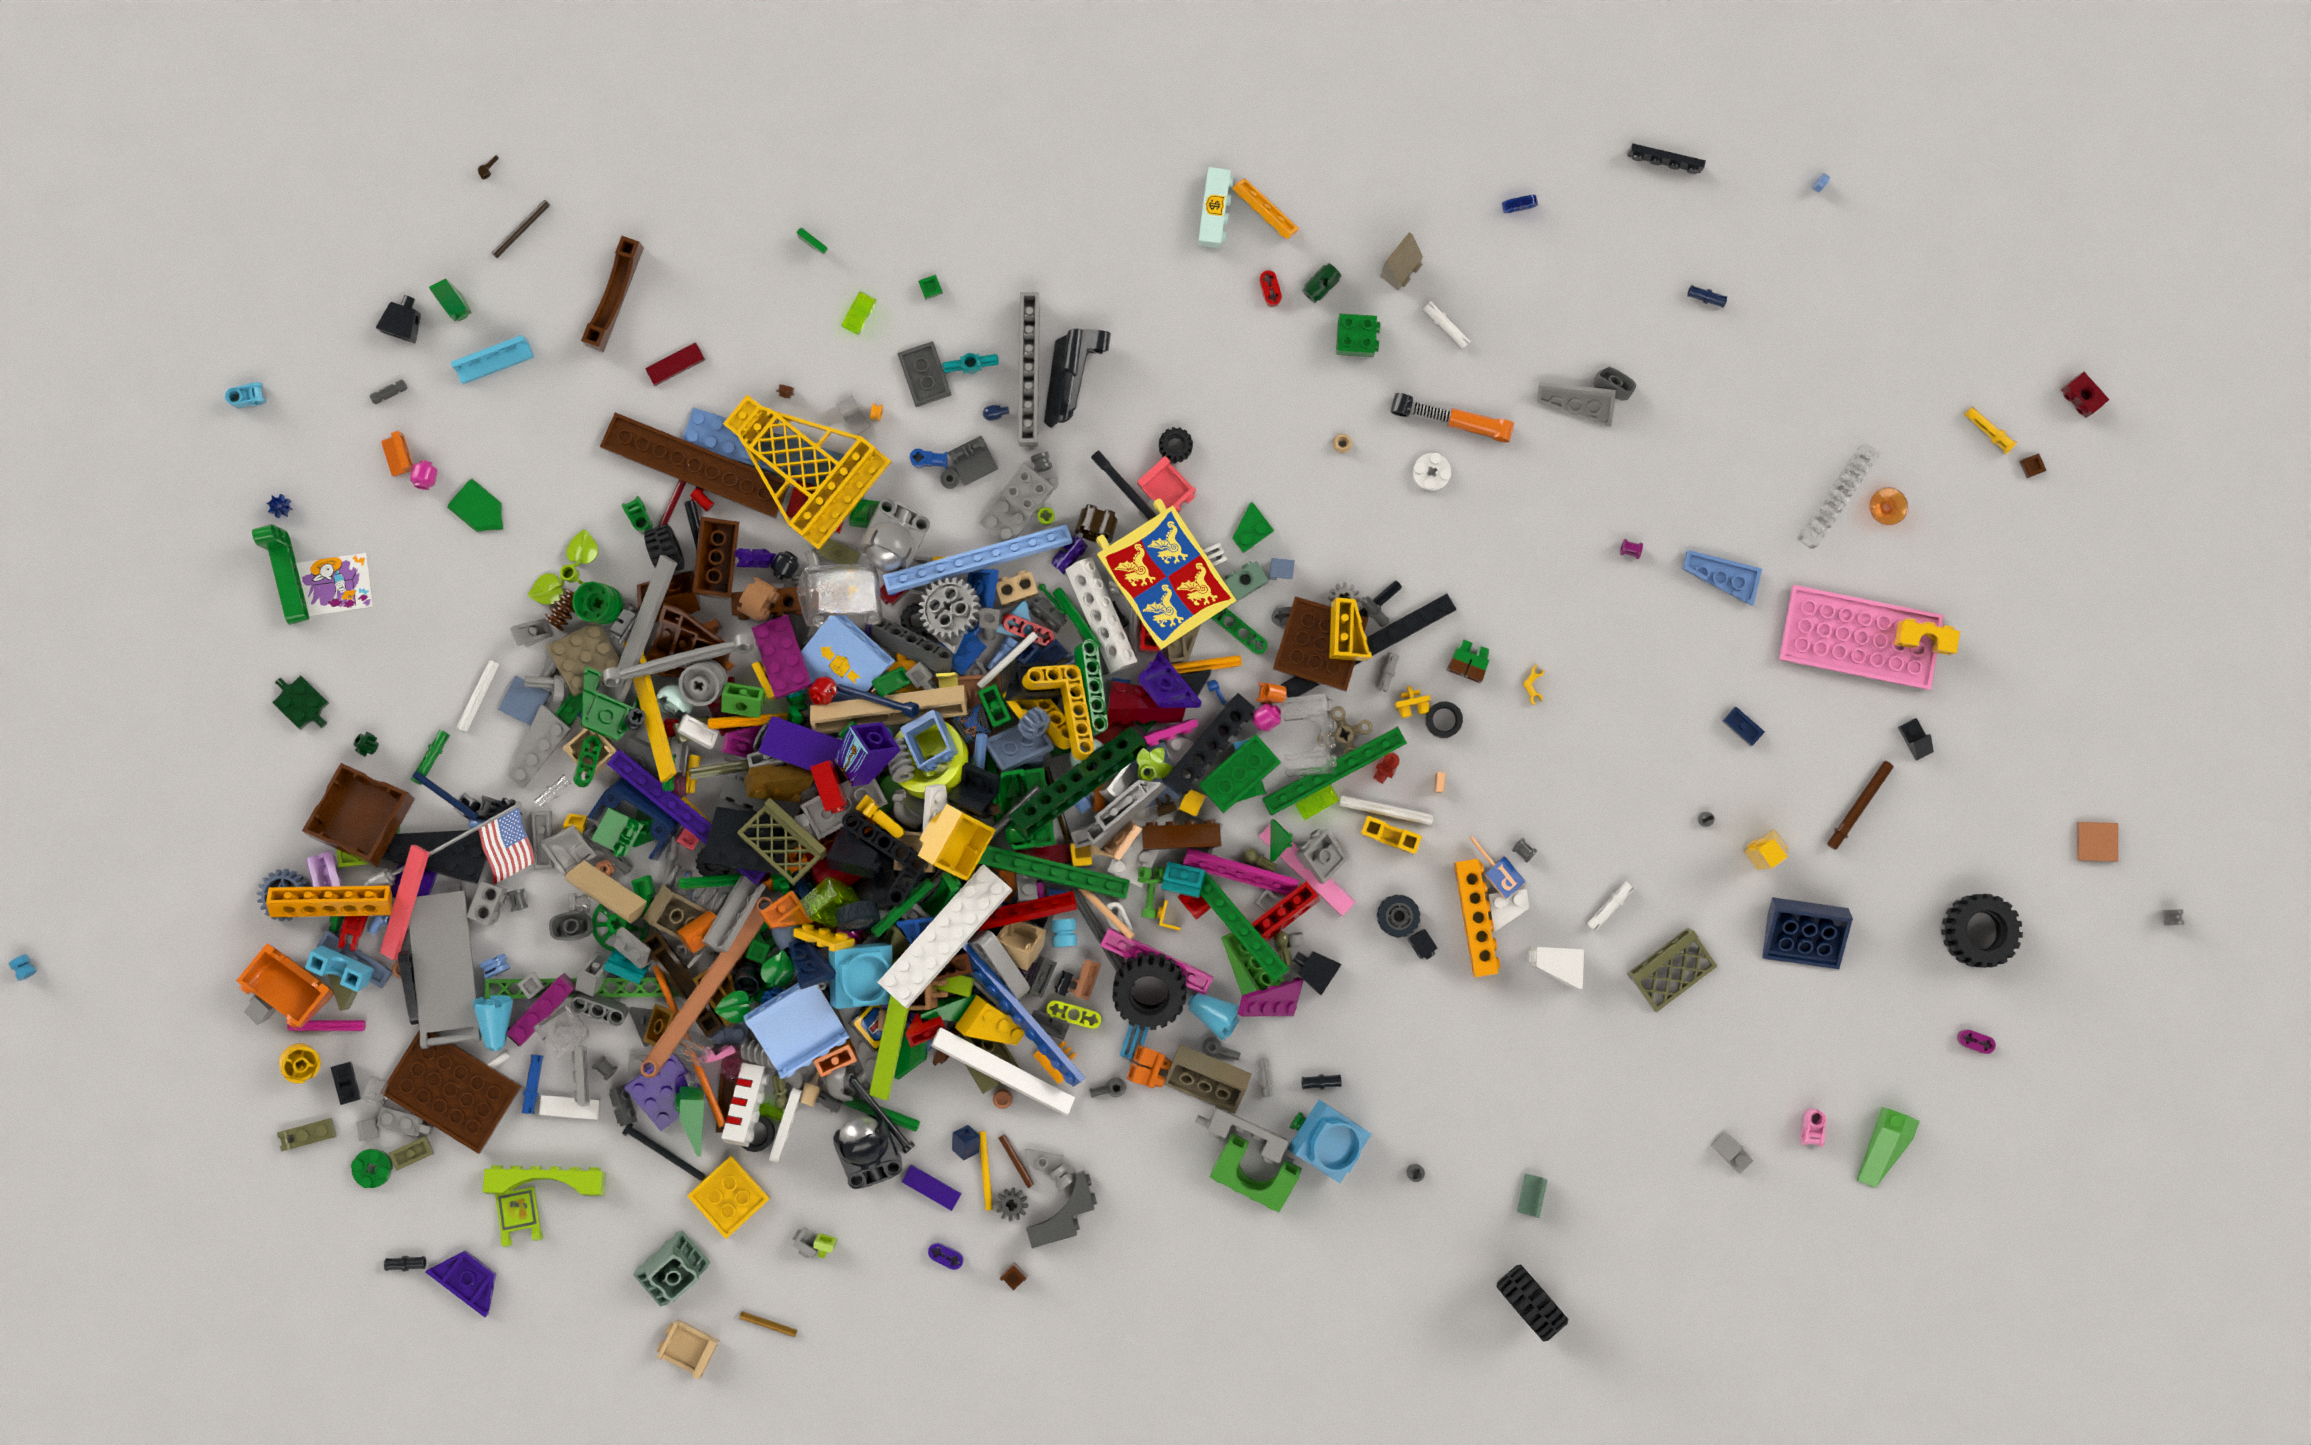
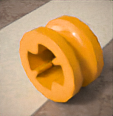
M873 403L870 420L877 419L880 422L883 413L882 404L877 406L876 403Z

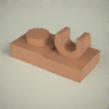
M1085 959L1081 967L1080 979H1073L1078 984L1077 988H1070L1069 990L1074 993L1075 997L1089 1001L1101 964Z

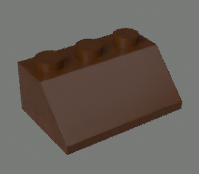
M693 571L672 576L654 623L659 622L664 603L684 610L689 614L701 610L699 595L692 593ZM650 581L637 585L639 610Z

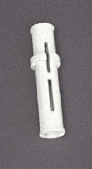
M1432 301L1423 308V311L1434 320V324H1438L1462 350L1471 342L1446 317L1447 314L1445 312L1442 313Z
M1625 881L1615 893L1610 895L1611 898L1586 924L1596 932L1613 912L1624 904L1625 899L1635 889Z

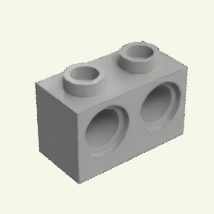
M480 881L467 918L486 925L496 923L500 917V912H498L500 906L507 899V889L487 881ZM492 889L496 892V897L493 900L488 896ZM486 907L489 915L483 918L481 912Z

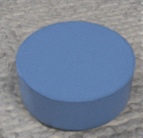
M1823 173L1812 189L1816 192L1822 191L1830 177Z

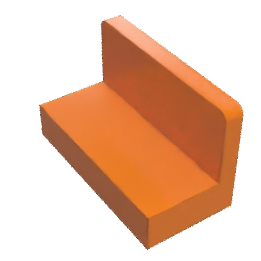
M399 431L391 433V438L381 441L393 477L411 472L413 466L404 434Z

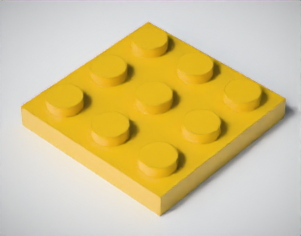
M732 1155L687 1195L725 1239L730 1237L771 1199Z

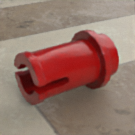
M696 488L690 494L691 500H695L705 512L709 511L715 504L703 493L702 489Z

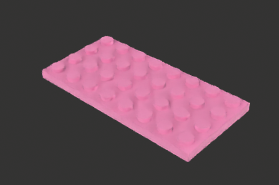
M1793 585L1778 660L1931 690L1937 653L1932 652V640L1928 636L1922 635L1918 647L1908 648L1894 645L1897 624L1905 620V618H1912L1917 620L1916 623L1933 622L1935 626L1942 627L1944 615Z

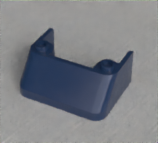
M621 776L604 791L587 818L597 821L606 807L615 808L620 805L623 799L654 819L650 827V833L659 842L648 858L658 861L670 843L671 837L676 834L681 824Z

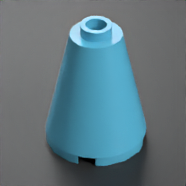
M1201 993L1193 994L1188 1001V1005H1190L1189 1010L1223 1041H1226V1037L1229 1038L1239 1022L1237 1018L1239 1005Z
M492 995L490 999L484 1000V997L473 1000V1008L484 1045L490 1051L501 1050V1047L505 1046L513 1006V998L510 999V996Z

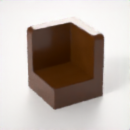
M1014 1262L1000 1275L999 1279L1001 1281L1004 1280L1014 1291L1027 1279L1028 1275Z

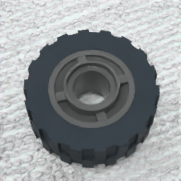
M1395 894L1388 896L1378 907V924L1390 936L1397 938L1406 937L1418 928L1421 915L1419 907L1414 900L1405 895ZM1396 911L1403 912V919L1401 921H1395L1394 913Z
M870 900L847 904L835 912L838 929L844 932L867 929L876 925L881 919L877 903Z

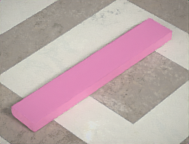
M1270 825L1258 836L1269 847ZM1292 842V847L1286 848L1279 857L1343 916L1356 902L1331 878L1324 884H1320L1312 871L1305 869L1295 853L1299 849Z

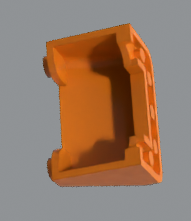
M266 943L236 980V982L241 984L239 989L246 994L252 992L283 1014L288 1019L286 1023L294 1029L297 1026L302 1028L334 995L330 987L268 943Z

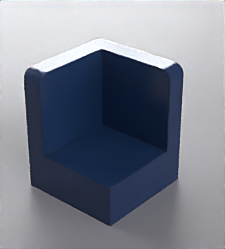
M966 1125L953 1132L952 1151L963 1161L979 1153L980 1135L973 1128Z

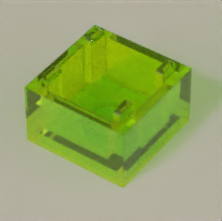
M827 877L800 902L808 919L833 928L837 925L836 910L847 904L859 902L852 886Z

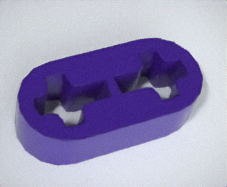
M933 1243L928 1250L930 1259L949 1269L957 1270L963 1264V1255L942 1243ZM940 1247V1252L944 1253L945 1257L942 1255L935 1257L932 1248ZM947 1255L952 1258L955 1255L958 1256L960 1263L952 1265V1261L946 1258Z

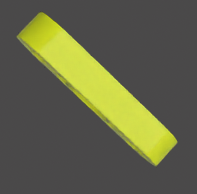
M1058 1000L1051 1001L1047 1005V1013L1052 1018L1057 1017L1091 1029L1097 1028L1101 1024V1016L1096 1011ZM1059 1004L1058 1008L1064 1010V1006H1068L1065 1018L1061 1017L1063 1014L1061 1012H1057L1056 1015L1052 1014L1053 1011L1050 1010V1007ZM1071 1009L1079 1011L1080 1016L1077 1020L1069 1018L1068 1013ZM1083 1011L1087 1012L1085 1016L1088 1017L1095 1014L1098 1023L1090 1025V1021L1085 1019L1084 1023H1080Z

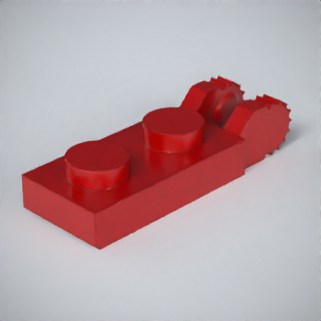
M368 916L345 917L338 948L343 949L346 945L347 936L351 935L353 939L350 944V951H356Z

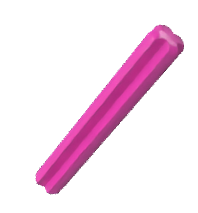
M309 1020L302 1028L297 1026L296 1029L287 1024L288 1031H364L366 1028L364 1020Z

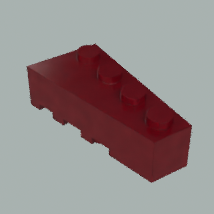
M1111 681L1106 708L1108 724H1112V722L1129 724V721H1140V724L1148 723L1149 721H1157V723L1182 722L1186 708H1160L1142 686Z

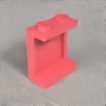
M1166 456L1137 481V485L1151 500L1155 501L1160 498L1166 509L1174 506L1178 513L1182 510L1180 506L1185 502L1187 504L1196 497L1194 495L1196 489L1170 464V460Z

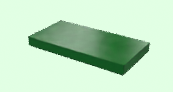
M1255 734L1203 779L1198 786L1224 814L1277 768L1281 761Z

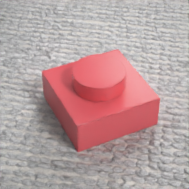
M684 826L675 839L677 843L690 851L694 850L700 840Z

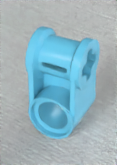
M259 382L229 388L225 393V400L235 408L258 406L266 403L261 390L263 385ZM237 394H239V395H240L239 400L236 401V402H233L234 396L237 395Z

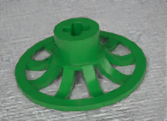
M599 904L592 916L594 923L593 935L596 941L606 950L614 951L615 948L606 944L605 941L612 934H615L616 937L617 930L622 927L628 931L630 929L641 932L640 941L646 938L649 931V923L645 919L644 928L631 925V923L615 913L611 914L603 908L602 904ZM643 910V913L639 918H642L645 915L646 911ZM599 912H602L608 918L607 922L596 923ZM597 927H607L609 930L600 938Z

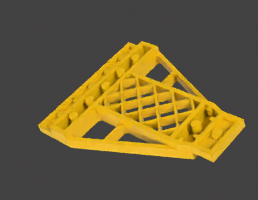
M749 395L745 396L723 423L725 427L739 437L788 526L818 550L824 546L892 463L890 459L879 452L862 436L774 411L761 406ZM790 422L823 430L826 433L818 443H814L791 425ZM784 427V436L774 437L773 428ZM787 428L796 435L787 436ZM769 433H771V438H766V436ZM832 433L856 440L839 462L821 449L823 443ZM798 438L799 448L789 449L788 439ZM785 440L786 450L775 451L774 441ZM802 440L811 447L802 448ZM771 441L772 451L762 452L761 442ZM813 450L814 460L804 461L803 451ZM816 451L826 459H817ZM800 452L801 461L790 462L789 453ZM786 453L787 463L777 464L776 454ZM764 455H773V463L766 459ZM759 460L763 461L785 479V483L776 494L758 464ZM828 462L829 472L818 473L817 463ZM815 463V473L805 474L804 465ZM831 463L835 465L833 470L831 467ZM801 465L802 475L791 476V466ZM788 466V475H786L778 467ZM819 476H827L820 484ZM816 477L817 486L806 488L805 478ZM802 478L803 487L800 486L793 479ZM790 485L809 498L792 520L788 518L778 500ZM815 490V492H814L813 494H810V493L808 492V491Z

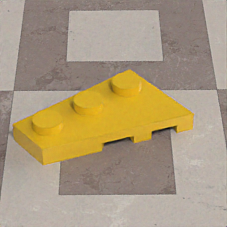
M803 924L802 927L794 928V937L807 942H817V946L829 947V950L832 952L854 946V938L847 937L846 933L834 934L830 933V929H815L810 924Z

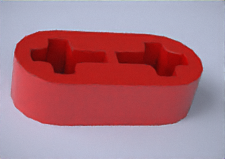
M1266 270L1260 275L1261 290L1265 303L1270 307H1276L1281 302L1282 294L1276 274L1273 271ZM1265 276L1273 278L1271 280L1270 287L1268 286L1267 281H1263L1265 280ZM1271 290L1274 296H1278L1275 302L1272 299H1268Z

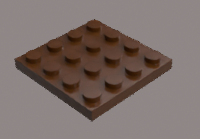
M1295 596L1273 670L1346 692L1356 660L1329 659L1330 606ZM1360 616L1363 631L1365 632L1369 618Z

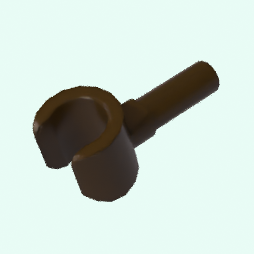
M497 155L486 165L478 167V173L483 180L490 177L491 173L488 169L499 159Z

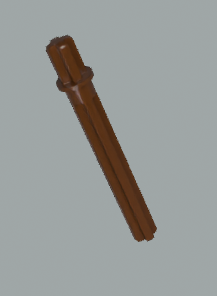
M1884 761L1839 827L1834 829V834L1827 842L1831 849L1837 850L1843 840L1848 838L1847 834L1894 768L1890 762Z

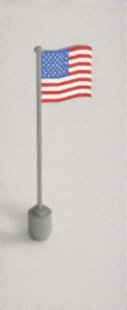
M516 802L514 806L430 851L429 856L479 830L482 848L493 872L494 885L533 864L534 853L522 823L520 813L521 802ZM405 866L394 872L391 869L383 868L369 876L365 881V885L391 887L395 885L396 875L404 871Z

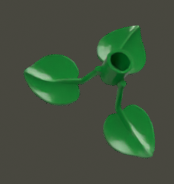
M782 950L765 961L761 967L760 974L766 983L771 984H760L758 992L751 996L750 1000L745 991H734L725 996L718 1003L714 1011L732 1023L745 1021L743 1016L751 1012L749 1005L753 1003L754 999L758 1003H762L764 991H768L767 988H772L775 984L779 987H785L790 983L793 977V965L789 956Z

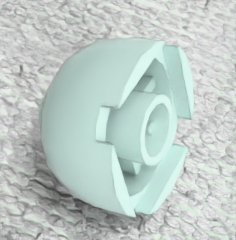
M666 685L656 694L659 709L668 716L674 718L677 715L680 717L679 720H682L685 714L689 715L691 713L693 704L684 699L678 685Z

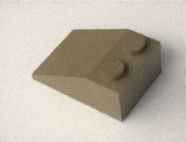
M1409 232L1386 260L1380 275L1382 279L1397 290L1401 286L1405 287L1411 280L1409 276L1412 272L1417 273L1423 265L1421 263L1423 255L1413 234Z
M662 885L643 919L650 925L681 940L677 931L707 912L708 909L677 891Z

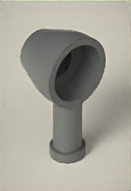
M1112 1078L1107 1083V1086L1095 1089L1090 1088L1091 1098L1108 1093L1112 1097H1120L1126 1091V1084L1121 1078ZM1115 1084L1120 1086V1090L1117 1092L1113 1090Z

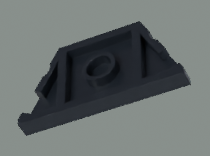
M1052 662L1015 664L1004 698L1005 701L1062 698L1060 688L1028 690L1022 683L1024 675L1030 668L1055 665ZM1048 675L1050 679L1055 680L1052 675ZM1030 676L1031 680L1036 681L1035 677ZM1070 692L1073 697H1076L1074 692Z

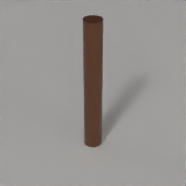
M1006 1135L1000 1136L998 1139L1027 1188L1035 1185Z

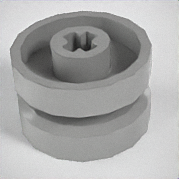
M712 659L697 662L687 667L681 673L679 690L687 702L695 706H705L711 704L722 695L726 682H728V676L725 669Z

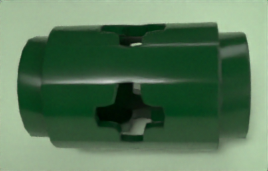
M1332 264L1323 265L1315 273V276L1310 278L1304 285L1302 292L1313 303L1321 301L1328 291L1340 281L1339 279L1342 275ZM1321 279L1324 280L1322 288L1319 286L1321 283L1319 280Z

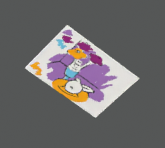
M366 553L296 563L309 616L373 607Z

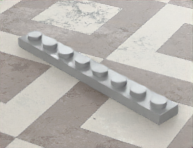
M825 946L818 949L819 953L829 963V947ZM860 1008L838 1009L871 1087L878 1052H872L848 1024L860 1012Z

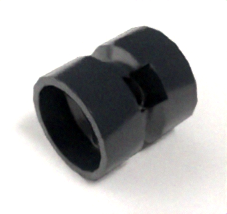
M746 961L738 965L734 979L735 991H745L749 997L754 996L758 992L761 969L756 963Z

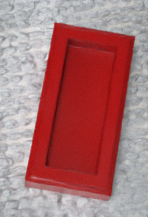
M1129 721V724L1112 722L1095 739L1104 745L1118 736L1121 731L1126 730L1130 726L1133 728L1135 724L1132 721Z

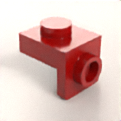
M1181 894L1178 896L1179 900L1196 920L1211 909L1200 894L1199 898Z

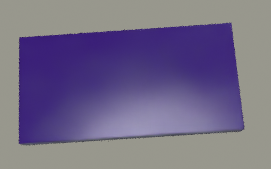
M772 716L759 753L811 771V766L828 760L834 761L837 768L838 765L834 758L843 740Z

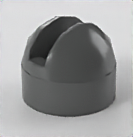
M1702 812L1698 817V822L1703 827L1713 825L1715 820L1714 815L1710 812ZM1710 816L1711 820L1704 823L1703 819Z

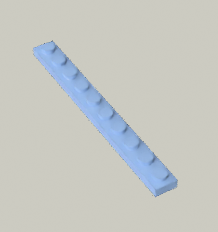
M1067 524L882 576L889 595L933 583L939 579L951 578L1072 544V538Z

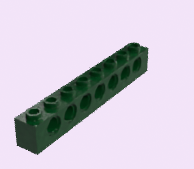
M1131 726L1121 731L1118 736L1106 742L1103 747L1091 753L1088 758L1076 764L1073 769L1061 775L1055 782L1046 786L1036 796L1031 797L1025 804L1014 809L1008 815L1012 827L1027 840L1135 761L1138 752L1142 748L1147 750L1145 740Z

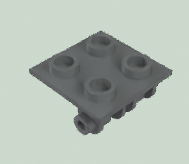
M982 436L948 452L964 486L998 470Z

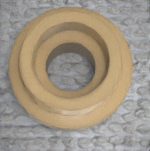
M1339 434L1333 440V447L1339 453L1348 452L1352 446V440L1346 434ZM1344 441L1346 446L1341 447L1339 442Z

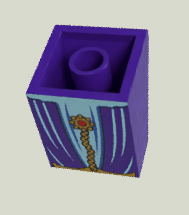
M883 722L851 725L834 760L852 787L868 785L901 749Z

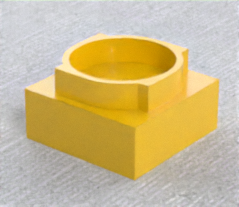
M946 804L943 811L930 820L919 840L922 841L923 847L918 856L930 864L968 881L996 829Z

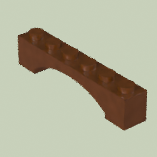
M625 236L620 238L604 295L593 318L587 324L581 339L582 343L589 348L604 352L644 249L639 241Z

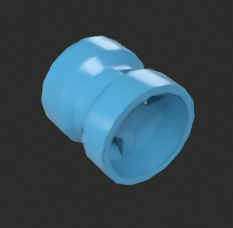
M27 954L21 955L8 963L10 968L16 972L15 976L18 981L27 979L37 972L35 967L29 963L30 959Z

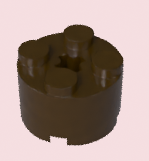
M1087 504L1085 508L1081 509L1075 533L1078 535L1080 532L1083 534L1082 538L1097 543L1096 539L1098 536L1104 535L1108 543H1111L1118 521L1115 517L1116 513L1108 509L1102 511L1094 505Z

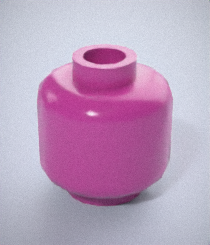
M421 460L420 463L412 466L410 481L414 484L415 488L429 490V487L435 485L437 469L432 466V462Z
M1265 703L1254 711L1252 720L1260 731H1270L1280 724L1282 712L1277 705L1273 706L1270 703Z

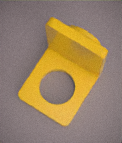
M1165 900L1164 906H1159L1157 918H1160L1159 926L1180 931L1181 928L1162 923L1168 900Z

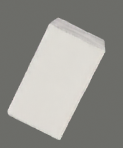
M1129 765L1107 780L1098 791L1110 803L1126 791V788L1134 779L1133 771L1129 768Z

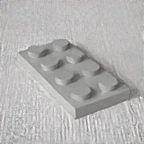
M876 778L868 785L854 787L850 785L848 780L843 782L842 787L848 805L844 806L845 810L836 814H831V811L825 812L820 795L800 805L818 840L837 831L840 827H844L842 819L845 814L856 813L861 817L865 816L855 808L866 794L876 801L879 808L888 804ZM854 816L850 817L848 819V824L856 821L857 819Z

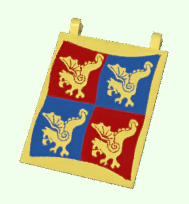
M1159 498L1153 503L1159 515L1112 545H1109L1104 535L1098 536L1096 542L1102 549V551L1097 553L1098 558L1159 649L1162 650L1237 600L1174 506L1166 509L1163 501Z

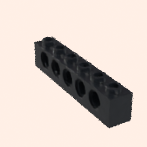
M1237 693L1162 782L1179 796L1183 793L1187 794L1194 785L1191 783L1195 778L1199 780L1205 774L1204 768L1206 765L1209 764L1211 766L1218 758L1216 756L1219 750L1224 751L1230 744L1228 739L1231 736L1236 737L1242 730L1240 725L1244 721L1248 723L1254 716L1252 711L1255 707ZM1235 713L1238 716V721H1233L1230 718V714ZM1219 727H1223L1226 730L1225 736L1219 734ZM1207 741L1214 744V750L1207 748ZM1194 756H1200L1202 764H1197L1194 761ZM1182 770L1189 771L1190 778H1184Z

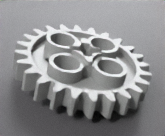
M947 577L945 583L939 579L938 586L932 583L933 589H926L928 595L921 596L925 602L919 603L923 607V609L918 611L923 615L919 619L925 622L923 627L928 629L930 634L934 633V636L937 638L941 635V638L946 640L947 636L953 640L954 634L961 638L962 631L968 634L967 627L974 628L971 624L972 621L978 622L975 615H980V612L976 610L981 607L977 602L980 598L975 595L976 591L971 589L972 586L969 583L965 584L962 579L958 582L956 578H953L951 582ZM956 592L955 597L949 599L951 593ZM940 604V607L934 610V606ZM966 607L965 611L959 614L960 609ZM950 618V622L944 625V621Z

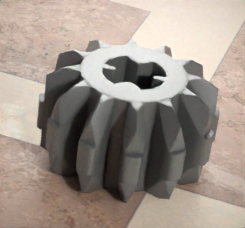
M1012 1187L1011 1194H1009L1007 1188L1004 1189L1005 1196L999 1193L998 1197L1002 1201H996L995 1205L1002 1206L996 1210L997 1213L1004 1211L1001 1216L1002 1219L1009 1215L1008 1220L1012 1221L1013 1215H1015L1016 1220H1020L1018 1212L1022 1215L1026 1214L1022 1208H1028L1029 1204L1022 1203L1027 1200V1196L1020 1198L1022 1190L1015 1194V1187ZM1010 1200H1014L1017 1207L1014 1206L1013 1209H1010V1205H1007V1202L1009 1203Z

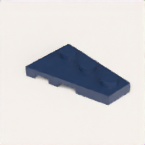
M802 939L789 942L788 949L801 990L835 978L836 972L811 942Z

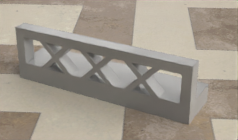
M740 876L702 942L716 952H728L766 886L763 883H758L756 886L747 877Z

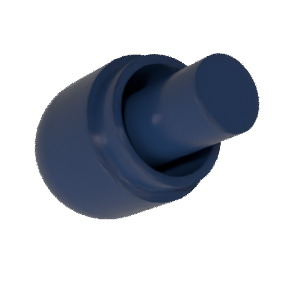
M990 405L983 410V417L988 421L999 420V418H1002V415L1010 414L1008 406L1000 408V405Z

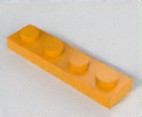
M1242 179L1232 188L1268 224H1271L1282 237L1289 239L1299 230L1291 220L1247 179Z

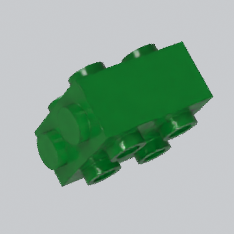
M1339 313L1336 355L1374 357L1375 352L1379 351V340H1376V333H1380V322H1377V316Z

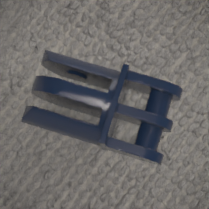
M799 870L792 874V878L799 873ZM805 874L793 885L795 889L793 892L801 901H805L810 907H815L818 903L815 893L818 890L814 887L809 875Z

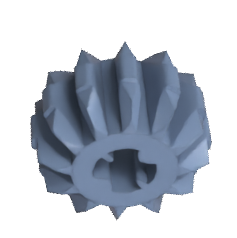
M1033 707L1026 714H1023L1022 719L1019 720L1018 728L1025 738L1035 740L1037 737H1041V734L1045 733V730L1049 728L1050 716L1040 707Z

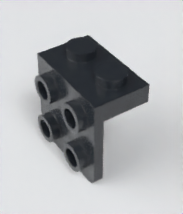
M966 762L962 766L961 782L947 796V802L973 813L981 814L999 794L1000 776Z

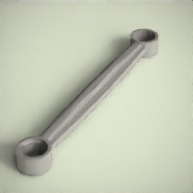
M746 633L739 634L734 637L733 641L670 655L625 669L608 668L603 671L604 685L607 687H618L624 683V680L663 672L680 666H687L735 651L741 654L749 653L754 650L753 636Z

